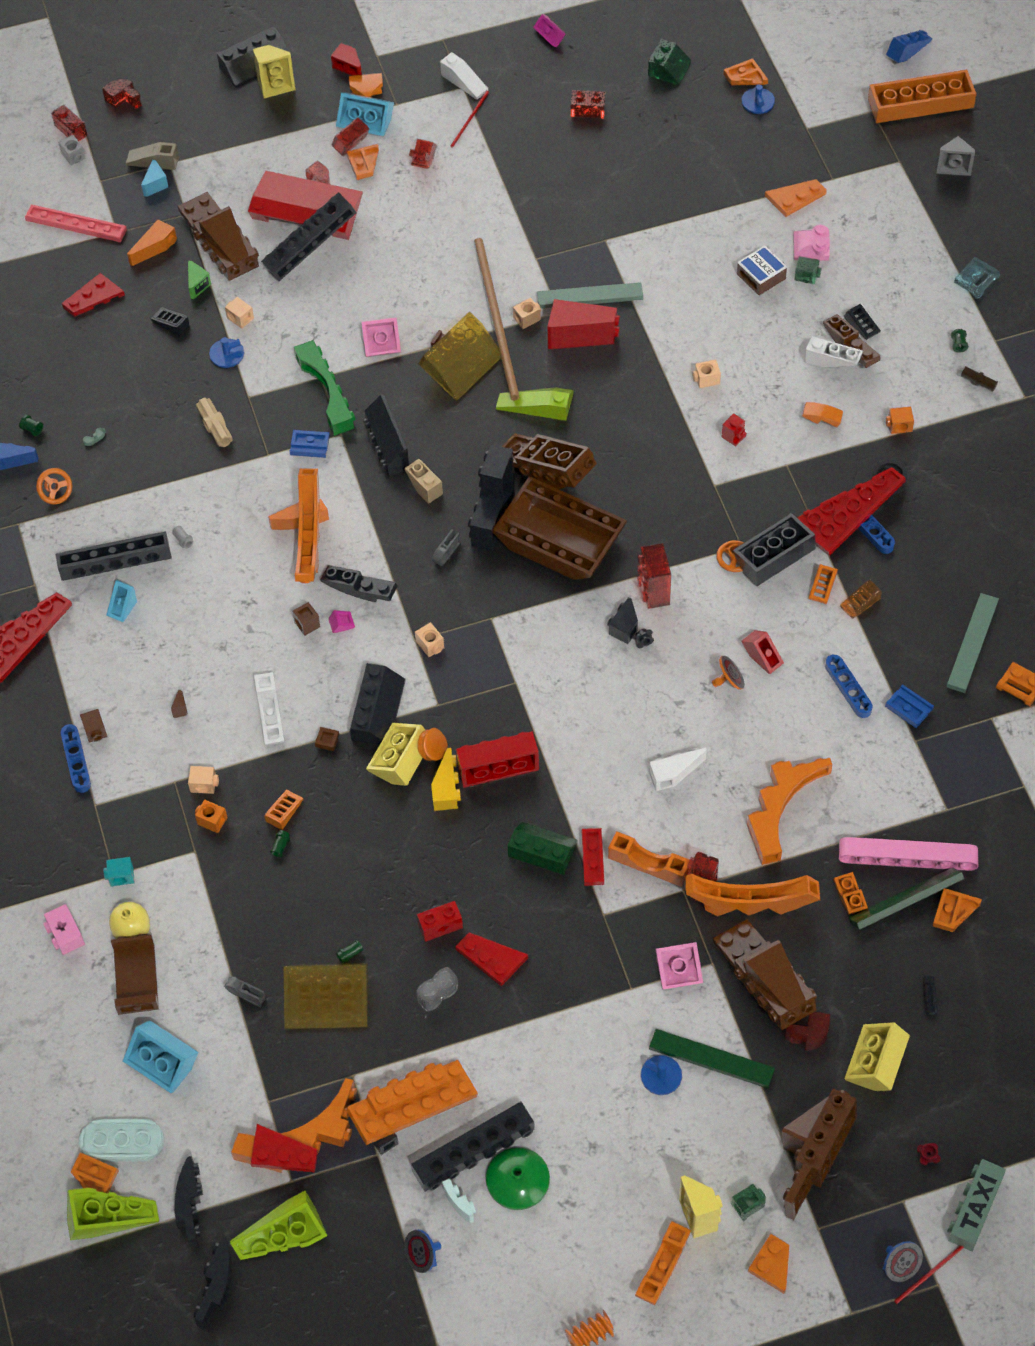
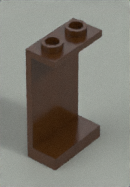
M139 934L136 937L122 936L111 940L114 950L117 997L114 1000L118 1015L159 1010L155 944L152 934Z

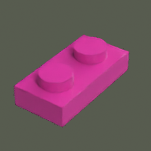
M544 14L540 16L533 27L554 47H557L565 36V33Z

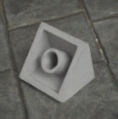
M957 136L940 148L937 174L971 176L975 149Z

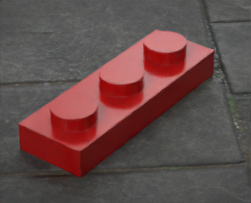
M602 828L582 829L584 886L604 885Z

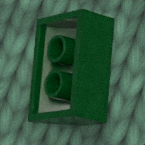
M521 822L514 829L507 845L508 857L564 875L578 840Z

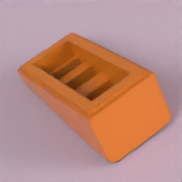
M822 564L819 565L809 595L810 600L827 605L838 569ZM821 574L831 576V579L822 577ZM819 580L828 582L829 585L819 583ZM819 586L822 588H826L827 592L820 589H816V587ZM814 593L823 594L825 598L815 596Z
M286 790L267 811L265 821L283 830L303 801V798ZM287 797H290L296 801L293 803L287 800Z

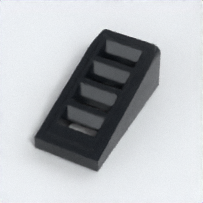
M861 303L846 311L844 315L846 321L866 340L881 332ZM869 329H872V330H873V331L870 332V333H867V332H866V331L869 330Z
M163 307L151 318L152 322L178 336L189 326L187 316Z

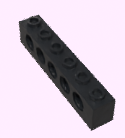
M338 192L324 206L319 208L315 214L305 220L278 247L267 254L261 262L280 282L354 216L356 211Z
M166 531L55 554L62 581L172 559Z
M521 1101L411 1163L412 1172L424 1192L429 1189L430 1191L435 1190L441 1185L442 1181L456 1178L460 1174L459 1172L466 1168L472 1169L480 1160L484 1158L489 1159L501 1148H508L515 1143V1140L531 1135L533 1130H535L534 1120ZM511 1124L516 1126L514 1130L506 1129V1126ZM490 1135H496L498 1137L494 1141L487 1139ZM473 1145L480 1147L477 1151L469 1150ZM453 1156L461 1157L457 1162L450 1160ZM436 1166L443 1168L440 1172L432 1171Z

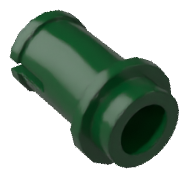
M280 830L275 834L276 839L270 850V853L276 857H282L287 842H290V834Z
M355 940L344 949H338L339 952L336 953L337 958L342 964L344 962L348 963L349 959L363 951V947L358 940Z

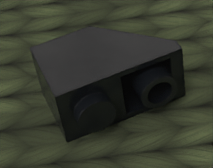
M629 597L624 603L622 602L619 605L616 615L611 616L607 624L609 626V635L626 644H629L638 631L637 615L632 599Z

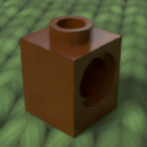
M309 602L292 611L294 622L304 636L320 628L319 615Z
M99 709L80 714L89 743L108 737Z

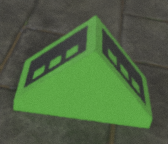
M188 261L189 292L191 299H195L211 285L209 272L193 261Z

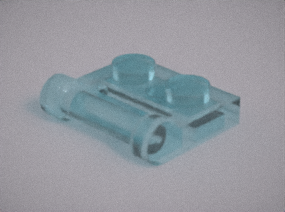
M974 257L955 277L954 283L971 292L974 297L980 298L984 294L983 291L992 281L998 279L1000 272ZM985 273L989 274L979 286L975 285Z

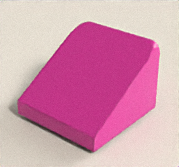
M334 610L329 617L333 633L355 628L350 611Z

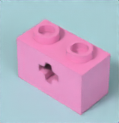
M66 904L44 914L46 922L43 924L48 934L52 932L54 938L51 941L56 950L60 949L62 954L65 955L85 945Z

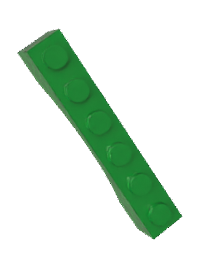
M314 340L294 346L295 358L301 370L317 378L328 391L330 399L326 415L333 435L335 436L354 429L353 421L356 420L352 410L349 411L348 401L346 397H342L340 385L335 384L334 373L332 371L329 372V364L326 358H322L323 353L320 346H316Z

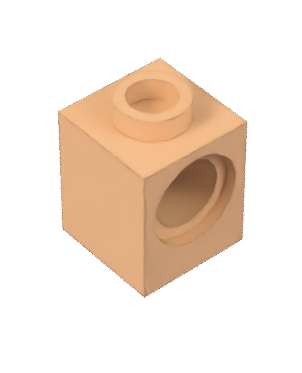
M238 297L230 301L225 307L227 319L241 329L254 319L252 307Z
M531 298L513 306V318L522 329L541 320V307Z
M717 360L695 364L693 379L694 382L698 383L699 388L720 384L721 372Z
M431 622L415 631L416 643L428 657L440 653L444 648V638Z
M191 766L188 780L190 792L214 794L215 786L219 784V775H216L214 767Z

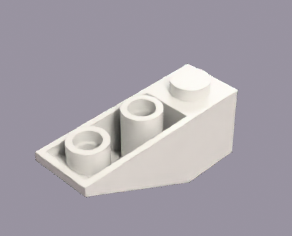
M812 336L806 348L805 363L821 368L857 366L863 351Z
M706 747L701 749L695 748L690 752L682 754L676 753L667 758H657L650 762L649 772L656 791L675 787L706 760Z

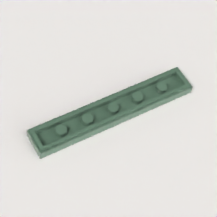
M638 282L537 291L538 304L543 309L552 308L554 299L586 304L643 300L642 283Z
M980 593L947 683V688L963 693L966 692L999 598Z

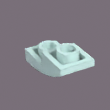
M450 1179L442 1181L443 1190L453 1208L470 1223L474 1222L473 1214L476 1213L472 1200L468 1202L466 1195L460 1196L457 1185H452Z

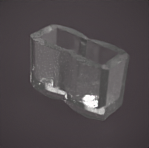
M445 967L439 970L433 976V979L423 982L416 991L417 1001L426 1012L437 1008L443 999L451 997L457 991V976L449 967Z

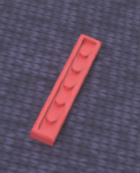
M31 204L25 216L26 221L117 242L122 241L127 231L125 225Z

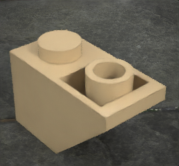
M420 459L405 468L417 493L428 504L443 494L442 481Z

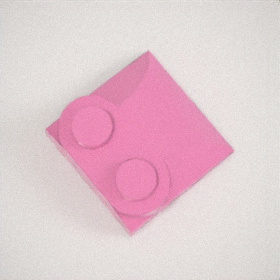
M816 225L810 230L794 231V260L829 261L830 237L828 227Z
M397 317L361 322L366 357L401 353Z
M697 942L655 949L662 990L703 983Z

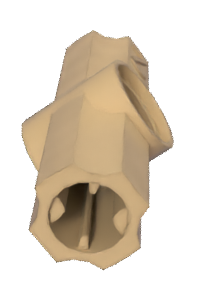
M210 398L200 399L196 404V408L203 418L206 430L212 434L218 446H228L233 439L226 427L220 411L217 412Z

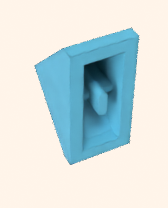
M152 160L141 184L143 195L146 197L168 188L166 175L156 160Z
M118 580L115 581L106 616L121 622L126 620L137 603L133 586Z

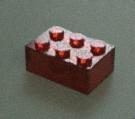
M661 543L641 547V554L638 555L639 565L637 569L639 576H637L639 587L643 589L641 591L643 603L646 602L648 609L670 605L671 571L664 545Z

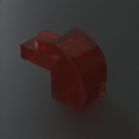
M117 79L102 88L105 101L115 108L125 101L136 109L141 106V96L134 89L133 82L130 80Z
M417 139L415 150L410 149L409 156L413 158L411 165L429 169L434 159L437 145L431 141Z
M318 160L305 169L306 179L331 184L328 168Z
M813 1012L809 1014L808 1026H788L785 1040L796 1044L805 1042V1050L819 1048L827 1039L830 1014Z

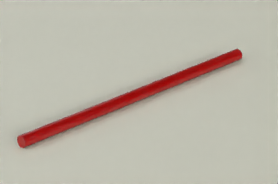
M486 91L484 93L483 97L481 98V100L479 101V103L477 104V106L475 107V109L473 110V112L471 113V115L469 116V118L457 134L456 138L450 145L451 147H454V145L462 135L463 131L465 130V128L467 127V125L469 124V122L471 121V119L473 118V116L475 115V113L487 97L489 91Z
M959 1246L895 1299L894 1302L898 1304L964 1247Z

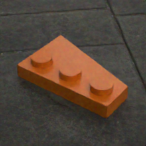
M815 179L765 191V197L787 217L826 195L827 189Z

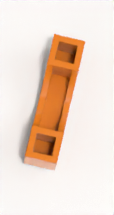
M617 831L608 847V859L680 887L683 886L686 880L685 876L690 871L691 860L674 853L669 855L652 853L639 845L635 838Z

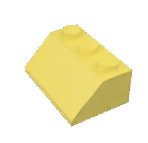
M270 45L253 49L258 85L263 98L295 90L290 52Z
M392 723L366 769L391 784L407 786L422 760V756L418 751V739L420 734L425 731L424 727L417 724Z
M895 1022L864 1024L845 1080L874 1091L891 1090L910 1035Z
M685 1175L681 1176L679 1201L693 1239L718 1231V1225L721 1222L720 1215H722L720 1208L723 1207L720 1196H715L713 1188Z

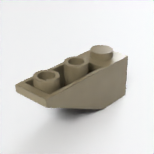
M158 142L130 150L126 165L149 168L152 160H156L161 169L176 170L179 160L177 144Z

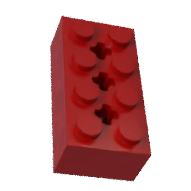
M533 731L521 732L510 737L503 736L492 741H482L471 746L464 745L456 749L458 771L463 788L539 770V753Z

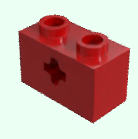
M455 901L417 914L418 926L425 942L463 928L462 917Z

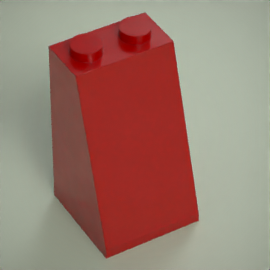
M554 299L547 326L548 349L614 344L615 337H619L620 327H617L620 322L617 308Z

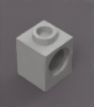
M74 135L59 141L61 154L71 166L86 158L83 146Z

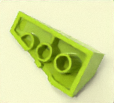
M546 388L518 391L520 398L515 401L511 400L509 392L499 394L496 405L497 410L566 421L574 390Z
M93 1188L67 1191V1225L70 1241L94 1238L159 1222L157 1205L154 1200L134 1196L124 1197L116 1195L114 1192H99Z
M303 1191L282 1203L230 1241V1244L240 1260L263 1256L272 1251L281 1250L282 1252L292 1247H307L326 1237L327 1233L314 1204L306 1191Z

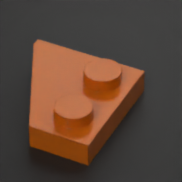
M753 58L726 68L723 71L724 76L731 85L768 84V78Z
M378 144L347 151V157L357 180L374 175L379 152Z
M944 888L933 927L953 932L980 906L982 899Z
M81 1152L71 1170V1173L83 1188H93L104 1193H109L119 1172V1169Z
M770 1234L748 1269L749 1273L783 1294L786 1292L789 1244Z

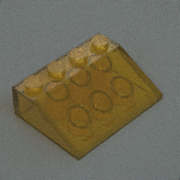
M469 311L423 355L418 364L457 401L501 359V354L484 325Z
M368 963L284 966L285 1029L367 1027Z

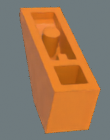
M157 220L127 253L129 264L134 266L166 251L176 242L175 227Z

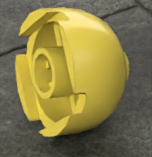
M124 902L113 909L110 914L109 926L112 935L116 939L122 936L136 937L139 934L148 933L150 919L147 911L140 904Z

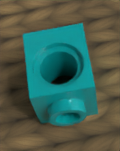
M130 857L106 860L107 868H104V878L109 880L111 887L135 883L134 869Z

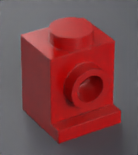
M733 413L722 424V438L736 447L747 436L744 429L745 420Z

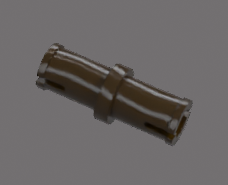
M965 366L961 373V377L974 382V385H981L992 392L998 384V381L968 366Z

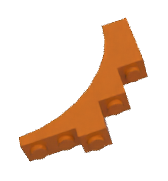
M300 468L298 473L299 533L295 582L310 583L314 582L315 574L318 573L319 473L318 468Z
M819 758L811 763L797 764L795 767H792L790 761H779L771 765L770 776L774 787L767 786L760 790L759 802L763 811L751 813L748 815L747 821L762 865L781 860L782 849L778 831L781 815L791 798L800 789L817 778L831 774L833 764L830 758Z
M694 874L685 876L686 895L704 903L705 910L717 917L736 909L747 915H752L769 908L781 915L820 900L819 881L808 875L788 881L762 885L726 884L703 879Z
M345 1078L337 1096L316 1118L301 1127L280 1134L316 1148L318 1153L321 1147L320 1141L344 1147L345 1141L350 1140L352 1133L349 1121L347 1120L349 1114L346 1110L351 1100H355L357 1094L354 1080ZM238 1133L231 1151L234 1160L251 1164L255 1135ZM269 1169L280 1173L283 1171L281 1169Z

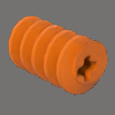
M603 1310V1316L600 1313L595 1314L596 1321L589 1317L587 1318L588 1325L581 1321L580 1329L574 1325L572 1326V1333L567 1329L565 1330L566 1337L571 1346H591V1341L599 1345L598 1337L606 1341V1333L614 1337V1328L605 1310Z

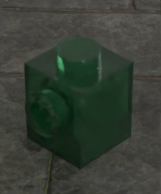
M799 256L794 280L815 284L816 279L820 278L822 268L819 267L820 260Z

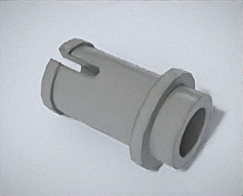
M176 526L172 530V534L177 538L181 547L187 549L193 545L192 536L188 535L182 526Z

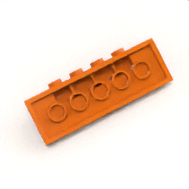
M459 1060L444 1066L441 1063L438 1065L430 1063L419 1073L411 1071L405 1076V1079L399 1081L395 1078L389 1081L384 1088L380 1089L379 1086L370 1089L366 1099L348 1106L346 1111L364 1143L368 1145L477 1097L478 1092Z

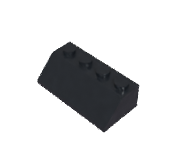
M274 26L217 53L219 68L235 88L257 77L253 49L270 45L288 51L283 37Z
M381 394L365 410L363 423L365 428L370 430L369 437L371 442L376 444L374 447L377 456L382 458L380 462L383 470H387L388 475L392 476L405 472V468L409 466L408 448L385 395Z
M791 513L735 548L733 553L744 574L756 586H759L815 550L816 536Z
M366 664L350 726L351 739L353 741L380 745L391 724L396 722L406 679L387 666Z

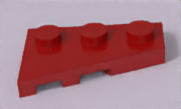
M468 933L456 945V950L500 986L528 959V954L472 933Z

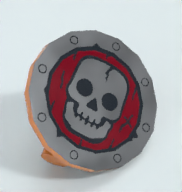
M721 656L719 663L723 674L712 680L713 686H721L728 680L736 689H743L745 683L740 670L729 657Z

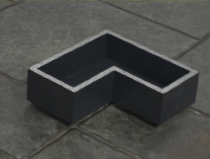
M491 444L489 451L485 452L484 465L479 467L480 500L475 503L474 516L470 517L468 527L470 528L469 538H471V546L493 551L498 538L493 533V528L511 504L515 487L513 449Z

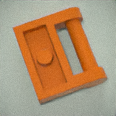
M1012 662L1006 673L997 683L996 689L1004 690L1024 701L1026 705L1031 706L1035 701V673ZM1007 682L1029 693L1030 695H1027L1026 693L1014 688L1013 686L1007 684Z

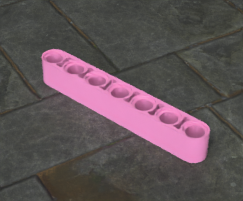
M845 837L839 840V860L843 863L934 869H950L953 867L957 870H975L978 868V847L971 844Z

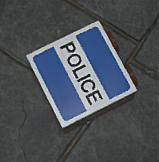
M765 245L738 261L737 275L759 296L786 279L787 266Z

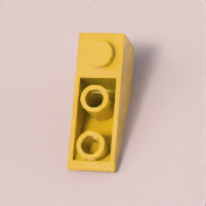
M447 748L431 784L434 811L458 809L457 801H461L460 789L455 787V784H459L458 772H454L453 767L457 766L456 755H452L451 748Z

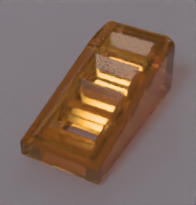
M868 580L841 603L840 607L853 619L880 600L882 591L871 580Z

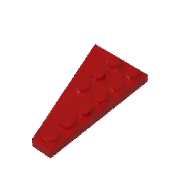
M891 467L873 476L871 480L863 484L860 483L855 488L844 491L820 503V506L812 510H806L797 518L815 534L816 546L830 556L906 482V478Z
M56 592L38 603L34 609L21 613V617L14 621L10 620L0 626V684L72 606V602Z

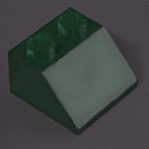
M661 39L648 61V76L679 85L691 63V59L676 43Z

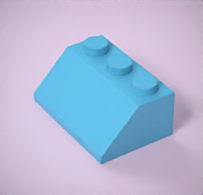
M341 93L336 127L384 136L392 118L394 102L351 93Z
M149 1020L136 1027L123 1062L172 1094L192 1070L199 1052Z

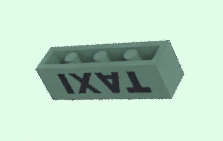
M984 1159L981 1160L980 1165L975 1164L970 1175L974 1177L972 1184L967 1182L963 1195L966 1196L964 1203L959 1201L955 1214H958L956 1222L951 1220L947 1230L950 1233L949 1242L963 1246L965 1249L973 1252L1006 1172L1005 1168Z

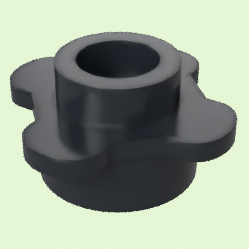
M641 629L636 633L635 639L638 642L637 647L639 649L654 642L651 629Z

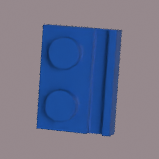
M293 430L290 455L326 458L330 438L329 432Z
M903 684L885 704L887 709L915 728L922 723L934 708L931 703Z

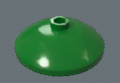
M516 1147L500 1152L490 1162L486 1172V1185L491 1197L499 1205L512 1210H524L538 1204L546 1195L550 1184V1173L546 1162L536 1152L526 1148ZM520 1171L521 1175L515 1176L514 1172Z

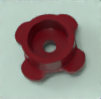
M927 1143L917 1147L922 1165L940 1162L941 1157L938 1155L937 1144Z

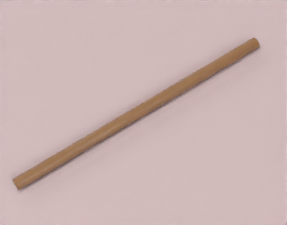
M476 238L474 241L507 385L511 400L515 401L520 396L483 239Z

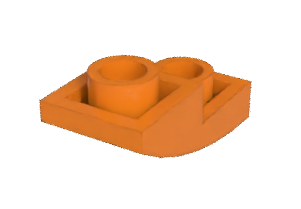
M806 402L802 417L816 424L822 420L838 427L841 423L843 411L826 404Z
M853 872L833 879L848 915L868 909L862 890L859 889Z

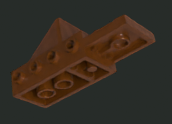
M208 192L178 206V211L193 229L195 239L201 243L204 251L209 254L212 262L216 263L219 271L225 275L228 281L259 267V253L255 247L251 246L248 237L243 236L241 228L237 225L229 206L220 209Z
M514 433L502 446L513 449L514 467L519 468L523 475L535 477L537 480L559 490L565 487L575 488L597 464L589 447L539 434L532 438Z
M748 919L713 938L714 944L734 967V973L738 980L743 982L748 992L756 998L760 1007L765 1009L770 1019L781 1030L816 1011L815 999L817 996L814 990L805 985V981L800 974L795 973L779 940L773 943L766 942Z
M832 1089L827 1098L789 1123L782 1130L783 1149L794 1153V1160H796V1171L792 1179L793 1184L791 1188L785 1190L783 1195L786 1217L793 1221L812 1185L821 1188L857 1118L856 1098L850 1096L844 1090Z

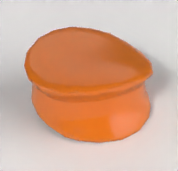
M437 728L423 731L418 739V751L422 758L427 761H437L444 757L448 744L443 733Z

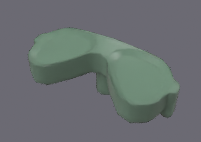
M97 428L93 437L85 436L83 438L84 445L91 446L105 436V429Z

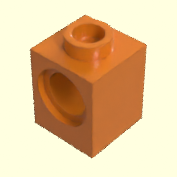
M911 407L889 409V415L886 416V426L890 427L891 434L913 432L914 417Z
M204 800L195 810L197 825L219 833L228 818L225 808L207 800Z

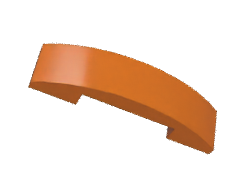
M671 1221L662 1239V1244L635 1294L636 1297L656 1305L683 1252L691 1233L690 1229Z

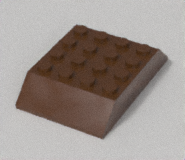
M529 476L493 528V533L509 550L573 580L589 578L593 575L624 528L627 520Z

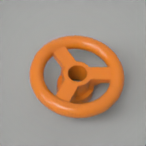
M47 469L41 473L37 480V493L48 504H60L66 501L72 492L71 478L62 469ZM56 473L63 476L65 480L59 482L48 475ZM43 480L45 481V483H44V488H45V490H46L47 492H49V497H47V496L43 493V490H42V482H43ZM53 483L56 484L55 489L51 488V485ZM67 486L65 494L55 499L56 492L61 487Z
M733 540L719 547L717 561L723 569L729 572L743 571L741 566L736 567L737 559L733 550L744 542ZM723 551L730 556V566L722 559Z

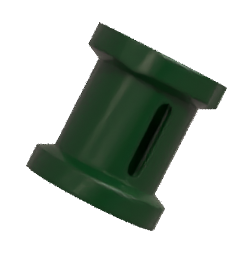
M955 329L951 332V338L954 342L952 346L953 351L961 353L969 348L966 342V330Z
M28 414L24 415L19 423L20 429L28 430L33 436H38L44 426L41 421L33 420Z

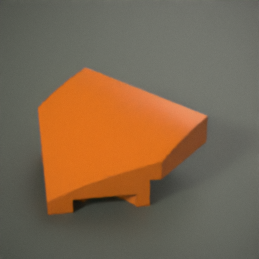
M382 73L349 76L352 94L370 98L372 95L382 94Z

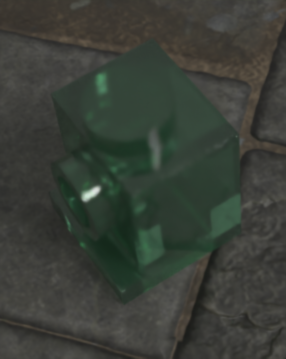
M752 1184L732 1196L731 1205L742 1221H745L749 1216L765 1207L766 1196L760 1188L757 1189ZM752 1201L753 1204L748 1206L746 1202Z

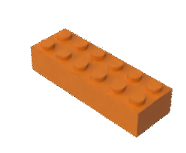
M967 69L870 84L868 101L876 123L974 108L976 91Z

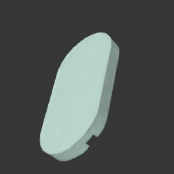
M97 1119L90 1122L86 1128L84 1127L79 1136V1146L83 1154L101 1162L148 1161L156 1157L164 1145V1135L161 1128L149 1119Z

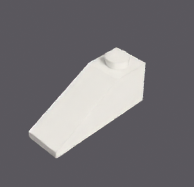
M451 52L440 61L441 76L476 100L488 91L487 86L466 62Z

